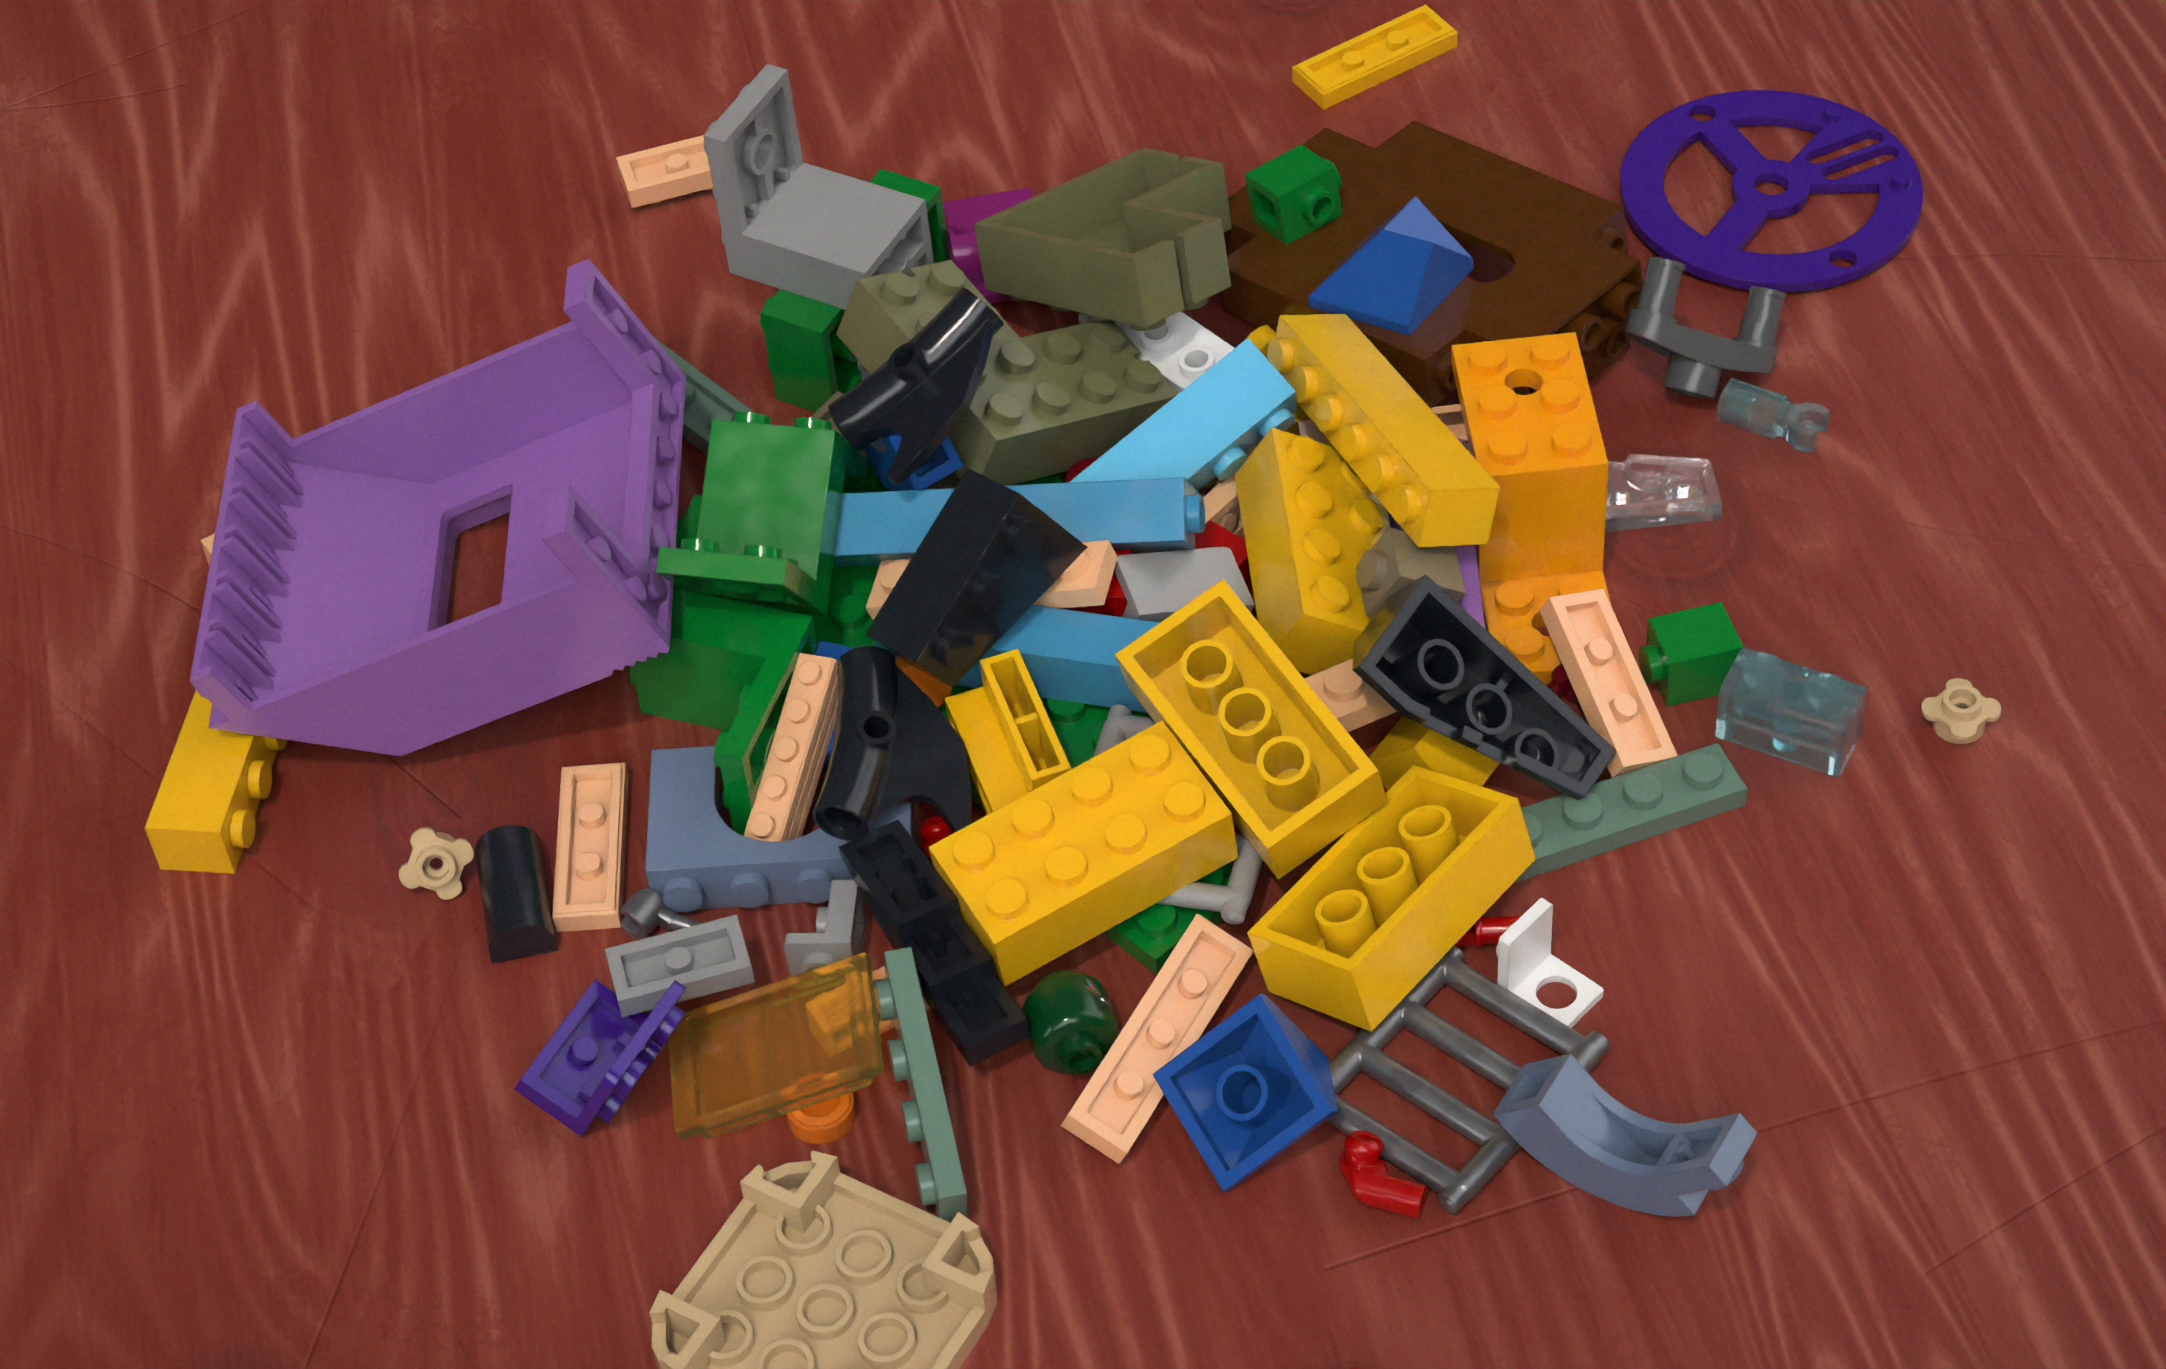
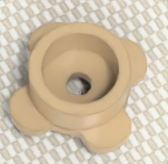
M1954 678L1947 681L1945 690L1937 697H1928L1923 700L1921 714L1926 720L1932 721L1934 731L1945 741L1954 744H1968L1978 740L1983 735L1986 722H1994L1999 719L2001 705L1994 698L1983 697L1976 688L1972 687L1970 681Z
M421 827L415 830L410 838L413 848L409 861L402 864L399 869L401 883L409 889L421 886L434 890L438 897L444 900L457 897L462 891L460 876L464 865L470 863L474 856L471 843L464 838L455 839L447 833L435 832L430 827ZM433 858H439L442 860L443 865L435 869L431 867L430 861Z

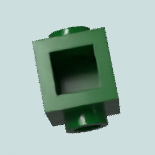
M1302 144L1245 174L1253 222L1285 245L1296 241L1343 215L1339 193L1342 187V180L1337 168L1330 160L1321 158Z

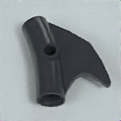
M964 287L961 288L942 310L909 342L896 348L885 363L828 406L830 415L841 434L858 451L863 450L880 437L901 435V444L887 473V477L896 486L904 483L940 446L969 410L986 365L992 337L1004 325L1003 321L974 293Z
M864 646L844 653L838 661V709L833 747L823 786L812 813L816 825L828 835L837 839L852 841L869 833L870 829L896 808L913 801L929 803L936 808L952 834L970 825L971 782L965 745L962 738L934 702L896 665L895 655L891 651L882 647Z

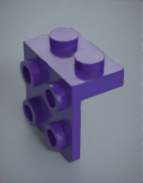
M595 979L520 1078L514 1090L581 1137L596 1117L608 1124L626 1100L640 1076L650 1067L686 1014L675 1006L686 987L674 980L649 1016L641 1012L622 1017L616 993Z

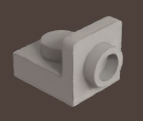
M832 880L828 907H819L817 911L816 933L786 934L784 950L791 980L794 984L815 987L847 985L860 976L867 919L862 895L854 880Z

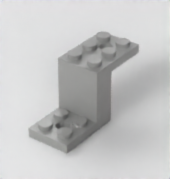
M766 64L750 84L742 88L738 97L720 118L712 122L704 135V150L708 157L713 183V197L717 204L722 230L721 239L725 246L730 273L846 310L857 279L899 270L907 275L909 268L934 263L925 199L803 162L787 69ZM858 360V369L861 372L862 380H864L870 373Z

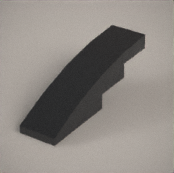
M896 820L839 846L841 858L893 949L912 948L922 996L968 1065L972 1066L1030 1038L1031 1035L1026 1016L997 979L992 957L961 917L957 897L901 822Z

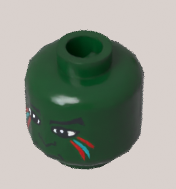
M1061 970L1043 977L1027 995L1022 1007V1012L1028 1020L1031 1035L1029 1041L1035 1058L1044 1068L1058 1073L1084 1074L1094 1070L1100 1065L1119 1035L1118 1022L1107 990L1097 978L1083 973Z

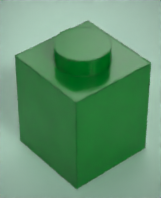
M1722 602L1648 618L1646 646L1640 647L1638 653L1640 668L1646 683L1656 684L1666 707L1740 690L1744 646Z

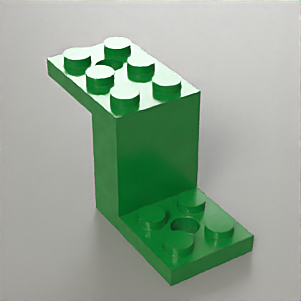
M734 412L732 421L712 419L696 539H682L680 549L659 547L656 573L684 591L795 613L826 616L843 488L871 491L874 471L870 463L845 440L842 434L836 430H831L832 423L825 420L798 417L794 419L793 426L770 424V417L751 412Z
M694 494L683 516L677 518L676 548L680 549L682 539H696L702 495ZM674 584L668 654L658 652L657 658L647 656L646 662L636 661L634 667L630 666V682L636 687L641 713L722 730L715 745L714 763L716 767L721 769L724 783L723 806L730 812L733 830L744 836L799 653L815 655L818 648L814 619L810 615L684 591Z

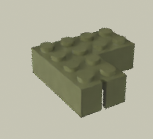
M1143 147L974 223L985 290L1009 295L1016 302L1034 301L1049 305L1053 311L1071 310L1088 314L1090 319L1094 321L1113 320L1129 324L1130 328L1136 331H1148L1163 326L1166 323L1167 317L1182 310L1196 309L1206 305L1209 302L1208 297L1231 287L1224 232L1232 229L1222 162L1191 156L1179 159V154Z
M952 260L909 268L907 275L899 270L857 279L836 333L871 374L890 358L896 348L909 342L963 287L979 297L999 316L1004 325L992 337L986 365L971 406L948 435L964 465L962 468L954 471L959 479H961L966 469L969 468L1003 486H1010L1069 471L1079 461L1099 457L1101 454L1106 453L1179 394L1162 376L1159 369L1149 360H1138L1141 351L1113 320L1091 321L1019 337Z

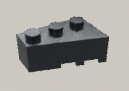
M967 468L865 635L891 651L901 660L953 687L1088 547L1020 493Z

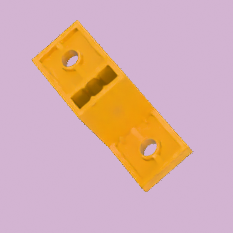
M1576 332L1451 345V365L1470 453L1501 487L1488 544L1475 545L1485 629L1545 685L1552 681L1551 674L1553 670L1562 662L1551 637L1544 636L1537 630L1540 627L1546 626L1539 609L1549 597L1603 588L1610 602L1603 573L1609 463ZM1516 387H1530L1535 389L1536 392L1528 395H1519L1512 389Z

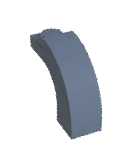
M1572 1054L1524 1064L1492 1114L1522 1148L1567 1182L1615 1205L1661 1216L1681 1217L1695 1215L1709 1190H1720L1727 1187L1738 1177L1744 1166L1743 1158L1758 1134L1741 1113L1683 1124L1662 1122L1641 1115L1624 1106L1603 1090Z

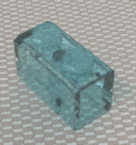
M1743 647L1739 651L1719 691V713L1715 736L1839 778L1862 733L1863 711L1866 705L1868 687L1841 679L1835 674L1822 673L1779 659L1770 653L1758 652Z

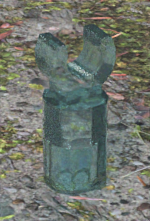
M1731 378L1721 393L1717 408V419L1772 439H1776L1777 435L1784 437L1793 448L1804 452H1813L1816 447L1817 430L1825 432L1828 428L1830 410L1817 403L1805 402L1794 404L1790 402L1789 397Z

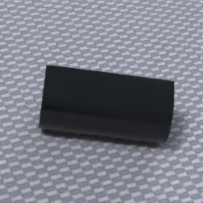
M505 825L489 830L477 841L475 853L488 949L492 963L558 950L543 849L538 835L533 830L519 825Z

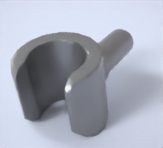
M648 888L635 892L620 908V913L625 915L620 923L622 929L630 936L639 940L646 938L657 925L667 930L675 931L702 924V922L669 910L664 905L661 896Z

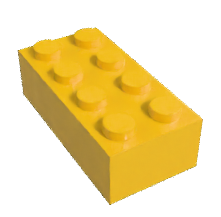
M1271 427L1235 474L1257 620L1298 672L1313 675L1353 658L1354 642L1372 619V617L1366 616L1361 588L1356 579V567L1362 555L1370 550L1388 527H1390V521L1386 508L1333 446L1314 441L1307 436H1298Z
M1224 579L1115 654L1129 690L1155 723L1161 720L1164 721L1231 811L1233 823L1278 880L1388 803L1379 770Z
M1163 720L928 847L934 868L957 897L961 917L992 957L995 973L1005 987L1174 894L1182 887L1201 879L1238 858L1231 811Z
M1413 765L1385 793L1388 803L1348 830L1247 932L1268 991L1372 1032L1536 860L1518 798Z

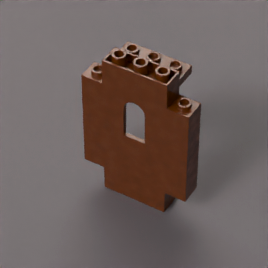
M1412 121L1377 148L1368 146L1328 128L1323 129L1302 144L1321 158L1330 160L1337 168L1342 180V187L1339 193L1343 215L1288 245H1285L1253 222L1247 185L1228 198L1232 229L1224 232L1231 287L1221 291L1225 311L1257 327L1268 325L1275 332L1277 331L1280 315L1333 314L1309 307L1308 296L1375 228L1415 196L1452 236L1513 263L1514 268L1509 274L1492 282L1475 283L1463 279L1410 336L1351 319L1429 408L1434 407L1457 389L1451 365V345L1576 332L1588 381L1631 348L1630 339L1624 332L1629 311L1632 308L1636 309L1642 288V273L1640 260L1628 255L1624 207L1417 121ZM1516 387L1512 389L1519 395H1528L1536 392L1535 389L1530 387Z

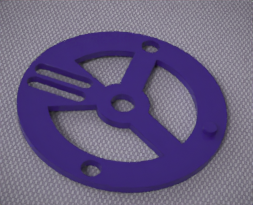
M1745 90L1726 92L1680 105L1655 119L1637 135L1624 156L1620 174L1619 192L1625 216L1641 240L1664 259L1685 264V271L1715 283L1748 290L1749 286L1765 287L1780 292L1817 290L1843 284L1869 274L1890 261L1906 246L1917 228L1923 204V184L1917 165L1904 145L1886 128L1864 114L1842 104L1820 97L1787 91ZM1697 113H1704L1712 116L1713 119L1698 121L1691 116ZM1752 125L1783 126L1816 134V136L1787 163L1780 160L1766 159L1736 127ZM1866 139L1879 141V143L1820 164L1808 161ZM1697 140H1700L1734 175L1731 194L1735 203L1706 237L1688 226L1675 213L1667 200L1663 185L1665 173L1673 159L1684 148ZM1881 155L1896 157L1895 159L1836 180L1824 177ZM1763 182H1774L1782 185L1786 191L1778 195H1767L1759 192L1755 186ZM1878 192V204L1869 221L1856 233L1841 242L1819 250L1795 254H1762L1743 250L1769 218L1786 217L1800 211L1806 205L1809 194ZM1844 258L1853 262L1854 265L1843 268L1833 265L1830 261Z

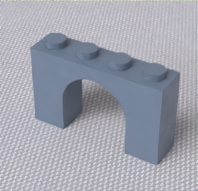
M715 746L651 751L645 872L649 889L661 896L664 905L669 910L691 912L699 909L755 908L761 905L802 902L823 903L829 901L832 880H854L839 851V846L850 841L837 839L828 835L820 828L796 839L769 842L745 837L728 827L724 822V783L721 769L716 767L714 763ZM917 801L901 805L870 829V832L899 820L917 844Z

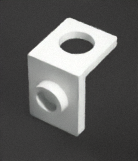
M1541 897L1500 936L1496 948V955L1498 957L1497 983L1572 1028L1603 997L1604 989L1551 954L1553 904ZM1560 982L1570 986L1575 991L1577 997L1571 1005L1561 1009H1554L1543 1005L1538 1000L1536 993L1540 987L1547 983Z

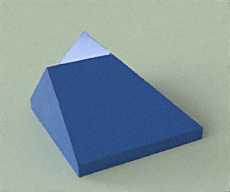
M1415 196L1375 228L1308 296L1309 307L1333 314H1346L1350 319L1410 336L1474 269L1473 258Z
M1264 994L1257 995L1152 1074L1223 1192H1229L1338 1112L1328 1057Z

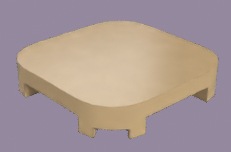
M812 1150L811 1161L785 1163L767 1172H764L763 1167L758 1164L740 1181L743 1194L741 1202L674 1293L671 1295L660 1290L649 1312L652 1322V1350L658 1369H959L988 1327L997 1305L996 1276L993 1257L981 1238L979 1226L963 1214L958 1212L951 1223L842 1174L837 1156Z

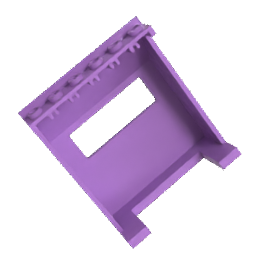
M589 258L567 267L563 311L572 320L567 324L294 439L257 400L236 409L190 676V683L197 692L212 703L208 728L403 756L609 677L613 674L614 669L623 671L625 665L634 667L636 661L646 662L647 656L657 658L658 652L668 654L674 584L656 573L659 547L676 548L686 375ZM510 512L501 603L446 625L457 537L466 529Z

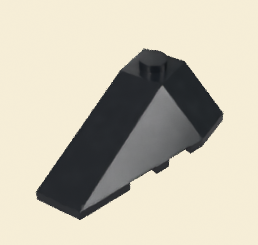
M1426 574L1389 596L1354 642L1352 670L1401 715L1578 801L1586 797L1616 752L1606 740Z

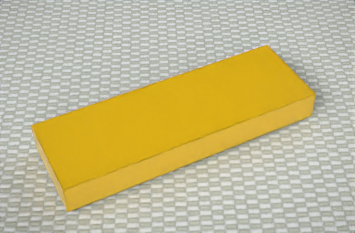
M1425 4L1293 66L1292 82L1325 110L1458 47V32Z

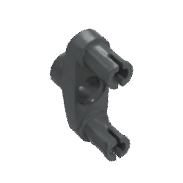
M1648 257L1636 309L1632 308L1629 311L1624 334L1635 343L1669 358L1663 388L1691 396L1715 399L1722 369L1759 373L1773 372L1778 347L1774 346L1786 293L1765 287L1749 286V294L1738 336L1727 339L1676 324L1677 319L1673 318L1682 274L1686 265L1669 259Z

